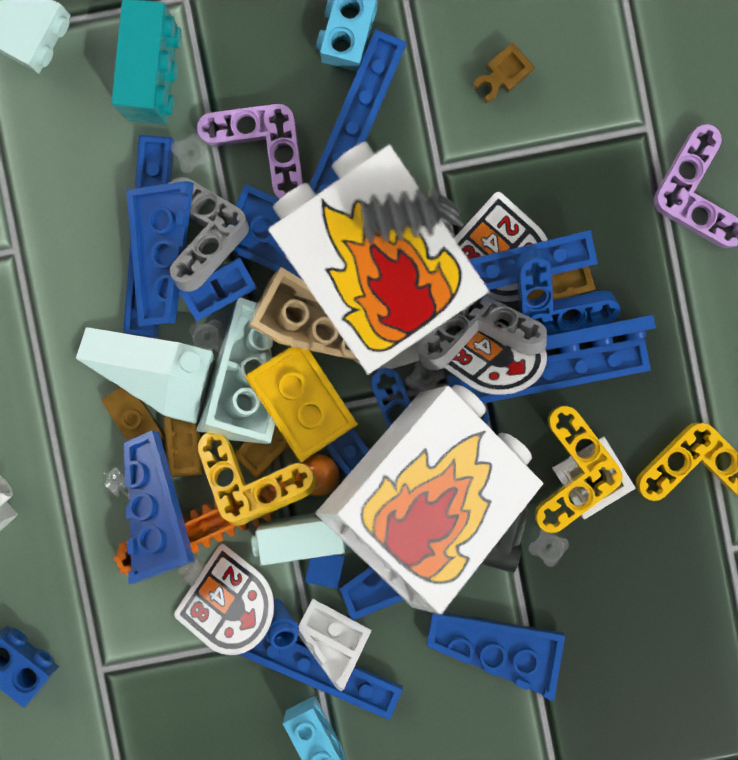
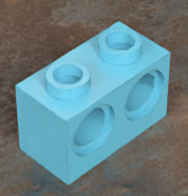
M377 0L327 1L325 17L329 18L326 30H320L316 44V50L320 51L322 63L355 72L358 71L367 49L377 12ZM349 7L359 11V14L352 19L345 18L341 13ZM338 40H346L350 43L349 49L343 52L336 51L332 46Z
M316 696L286 710L283 726L301 760H345L346 753Z

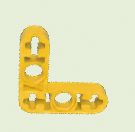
M568 406L554 408L549 413L548 426L582 472L537 506L535 520L541 529L549 533H556L565 528L617 489L623 479L620 467L579 413L574 408ZM559 413L566 416L571 414L572 418L569 420V424L575 431H578L580 427L583 429V432L574 435L569 442L565 440L566 437L572 436L569 431L564 427H556V424L559 422L557 417ZM581 439H590L594 445L593 453L587 458H581L576 453V444ZM602 467L606 470L612 469L613 472L610 474L612 481L610 483L605 481L597 483L595 487L599 489V492L596 494L592 487L584 482L587 477L592 482L600 478L599 470ZM575 487H584L587 491L586 501L581 505H573L569 500L570 491ZM562 497L564 504L572 512L567 515L563 509L556 515L558 521L555 524L549 521L543 523V520L546 518L544 511L548 508L553 512L559 509L561 505L556 501Z
M698 422L691 423L638 475L635 483L636 490L648 500H661L701 462L732 494L738 497V478L732 476L738 473V452L710 425ZM695 431H705L706 433L703 436L706 441L705 444L696 443L689 449L695 452L694 456L688 450L681 447L682 443L690 446L696 440ZM680 452L685 460L684 465L681 469L673 471L668 466V458L672 453ZM727 452L731 457V465L728 469L720 471L715 465V459L719 453ZM659 466L665 473L672 476L670 480L662 476L657 481L656 485L659 488L657 492L652 490L646 491L649 486L646 480L648 478L656 480L662 474L657 471Z
M207 432L199 440L198 452L222 518L232 525L246 524L305 498L316 487V476L312 470L306 465L299 463L290 465L246 485L232 445L224 435ZM214 441L220 444L217 451L220 458L224 461L218 462L217 457L209 451L212 449ZM223 470H232L234 478L231 484L224 487L219 486L218 475ZM298 473L303 477H307L303 480L304 486L301 488L292 484L296 481L295 475ZM281 480L286 485L292 484L288 487H285V489L289 492V494L285 495L283 487L279 484V481ZM266 486H274L277 492L275 499L267 504L262 503L259 497L261 490ZM229 494H233L235 500L244 505L239 509L240 515L238 516L232 512L229 513V511L234 509L232 499L227 496Z

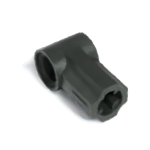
M524 508L481 564L511 573L516 571L522 551L520 542L529 514L528 509Z

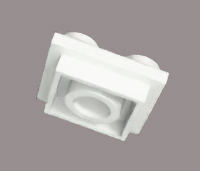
M601 437L599 441L620 467L623 479L617 489L581 515L584 520L636 489L605 437ZM593 443L578 451L577 455L581 458L589 457L594 451ZM571 456L552 467L563 486L582 472ZM602 467L600 471L603 475V481L610 483L612 481L610 474L613 470H606ZM575 487L570 491L569 497L574 505H581L586 501L587 491L584 487ZM592 488L595 494L599 492L598 488Z

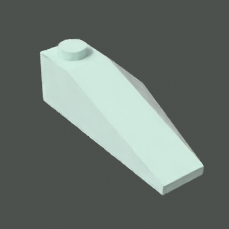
M239 298L235 301L204 399L196 431L205 434L207 432L222 434L228 440L270 444L275 424L244 376L272 359L271 347L273 346V341L249 326L256 302Z
M88 327L85 329L76 356L78 361L117 384L135 398L145 402L163 416L193 424L198 423L215 365V358L210 350L178 342Z

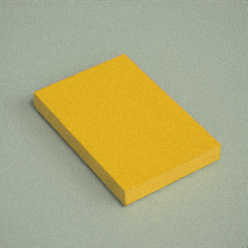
M291 346L244 376L300 463L358 425L310 350Z

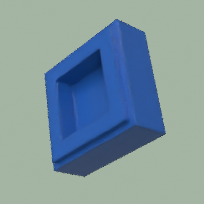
M345 554L310 558L305 582L338 589Z

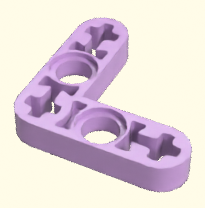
M283 104L241 108L211 112L199 119L197 123L198 134L210 146L266 140L272 187L277 198L281 199L286 195L283 190H279L280 186H284L285 181L283 172L276 175L277 169L287 171L296 167V172L289 171L292 184H298V186L303 184L295 119L289 107ZM277 113H282L283 118H289V121L283 123L285 137L292 134L291 139L281 137L272 141V136L279 137L276 124L270 123L276 119ZM243 117H251L256 122L255 129L249 134H242L237 129V123ZM226 119H231L230 126L234 136H229L228 130L225 129L217 131V137L212 138L208 132H205V129L210 128L211 122H215L218 127H227ZM287 145L292 148L293 157L289 162L280 163L275 159V151L279 146Z
M709 124L701 125L688 135L655 193L654 206L660 214L718 247L732 248L738 245V217L694 193L722 142L721 134L715 126ZM707 134L709 136L707 142L711 146L708 145L703 148L698 156L692 154L701 143L697 137ZM687 161L694 165L696 173L693 179H685L680 175L679 166L682 162ZM677 185L682 186L683 188L679 189L674 197L678 204L667 207V199L663 196L672 193ZM695 207H701L707 211L708 220L704 225H697L693 222L691 214ZM714 224L722 228L732 225V233L736 236L726 240L724 238L726 233L720 228H714L711 232L709 229Z

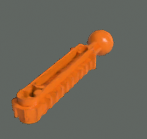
M314 454L302 461L301 464L309 467L316 476V487L310 495L320 497L328 495L335 490L339 484L340 471L334 459L324 454ZM298 473L295 475L296 481L292 484L301 488L304 486L303 480L307 477H303ZM280 481L279 484L283 487L285 495L289 494L285 487L292 484L286 485L283 481ZM274 486L263 488L259 496L260 501L265 504L272 502L277 494L276 488ZM233 494L227 495L232 499L234 509L229 511V513L232 512L236 516L240 515L239 509L244 505L238 503ZM215 500V508L207 502L202 505V513L197 508L190 511V519L184 513L182 514L193 553H197L200 550V542L206 548L212 545V537L218 542L223 541L224 531L230 537L236 534L237 525H232L222 518ZM271 512L262 517L269 522L274 518V513ZM261 517L251 522L257 527L261 524ZM248 523L238 526L243 532L249 528ZM123 541L118 545L119 549L114 557V561L117 562V566L120 569L119 572L128 575V572L132 571L131 554H127V541Z

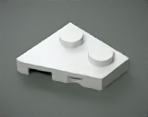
M312 599L298 625V635L334 686L342 691L372 630Z

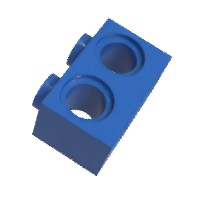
M239 256L216 269L198 289L189 292L180 290L179 293L197 322L257 289Z
M7 626L0 631V647L7 649L10 654V660L3 658L0 654V690L25 708L36 697L59 666L54 663L53 657L48 652L36 649L27 642L28 639L25 634ZM25 668L32 669L36 674L37 680L28 678Z

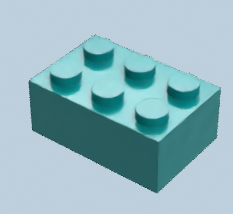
M122 0L111 105L127 121L167 125L168 115H173L175 99L174 95H171V84L176 82L178 77V63L174 61L175 48H180L182 34L181 28L177 27L175 17L171 15L165 3Z

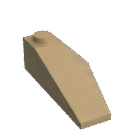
M280 267L269 279L256 303L249 326L279 344L359 361L306 283Z

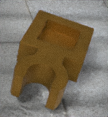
M512 42L487 64L486 69L491 74L478 77L472 88L475 91L481 85L489 86L491 93L484 98V102L488 104L495 99L499 87L502 86L509 93L532 73L535 67Z

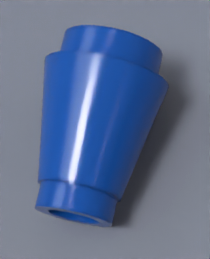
M273 599L274 613L271 625L265 635L266 640L276 649H287L297 641L299 627L284 603L279 599Z

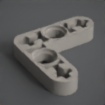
M185 177L173 179L168 184L183 181L194 183L189 219L204 228L170 267V274L175 285L180 290L189 292L202 286L247 235L249 225L244 212L240 208ZM206 204L215 205V209L207 215L198 213L200 208ZM224 216L225 221L229 222L230 224H235L236 222H238V224L236 226L229 225L227 227L222 217ZM215 243L219 245L217 251L213 254L205 255L201 253L203 247L207 244ZM192 271L194 272L191 276H189V275H187V274H185V275L182 276V273H184V272H187V273H191Z
M483 295L429 332L419 343L418 353L420 363L424 368L429 370L442 369L480 331L523 354L536 355L541 353L547 346V329L539 321ZM499 319H507L511 322V325L500 328L496 327L494 322ZM453 326L464 329L458 335L446 333V330Z

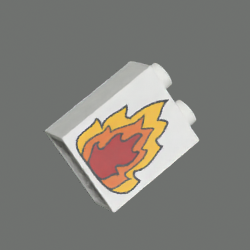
M363 142L347 151L332 164L331 167L339 177V180L316 195L309 184L304 183L278 200L273 205V209L281 221L268 230L367 374H370L481 298L489 290L441 219L440 225L437 224L435 226L433 236H429L425 227L421 226L418 238H414L410 229L406 228L403 240H399L395 231L391 230L389 241L384 242L380 233L376 232L374 243H368L364 233L360 197L366 207L369 206L371 195H376L380 204L383 205L386 193H391L395 202L398 203L401 191H406L410 200L413 201L415 191L419 187L390 144L377 154H374L368 143Z
M454 385L452 388L444 386L420 392L315 513L411 607L441 614L544 484L526 466L532 459L529 450L519 440L509 434L499 433L497 436L480 419L486 411L481 400L470 390L460 385Z

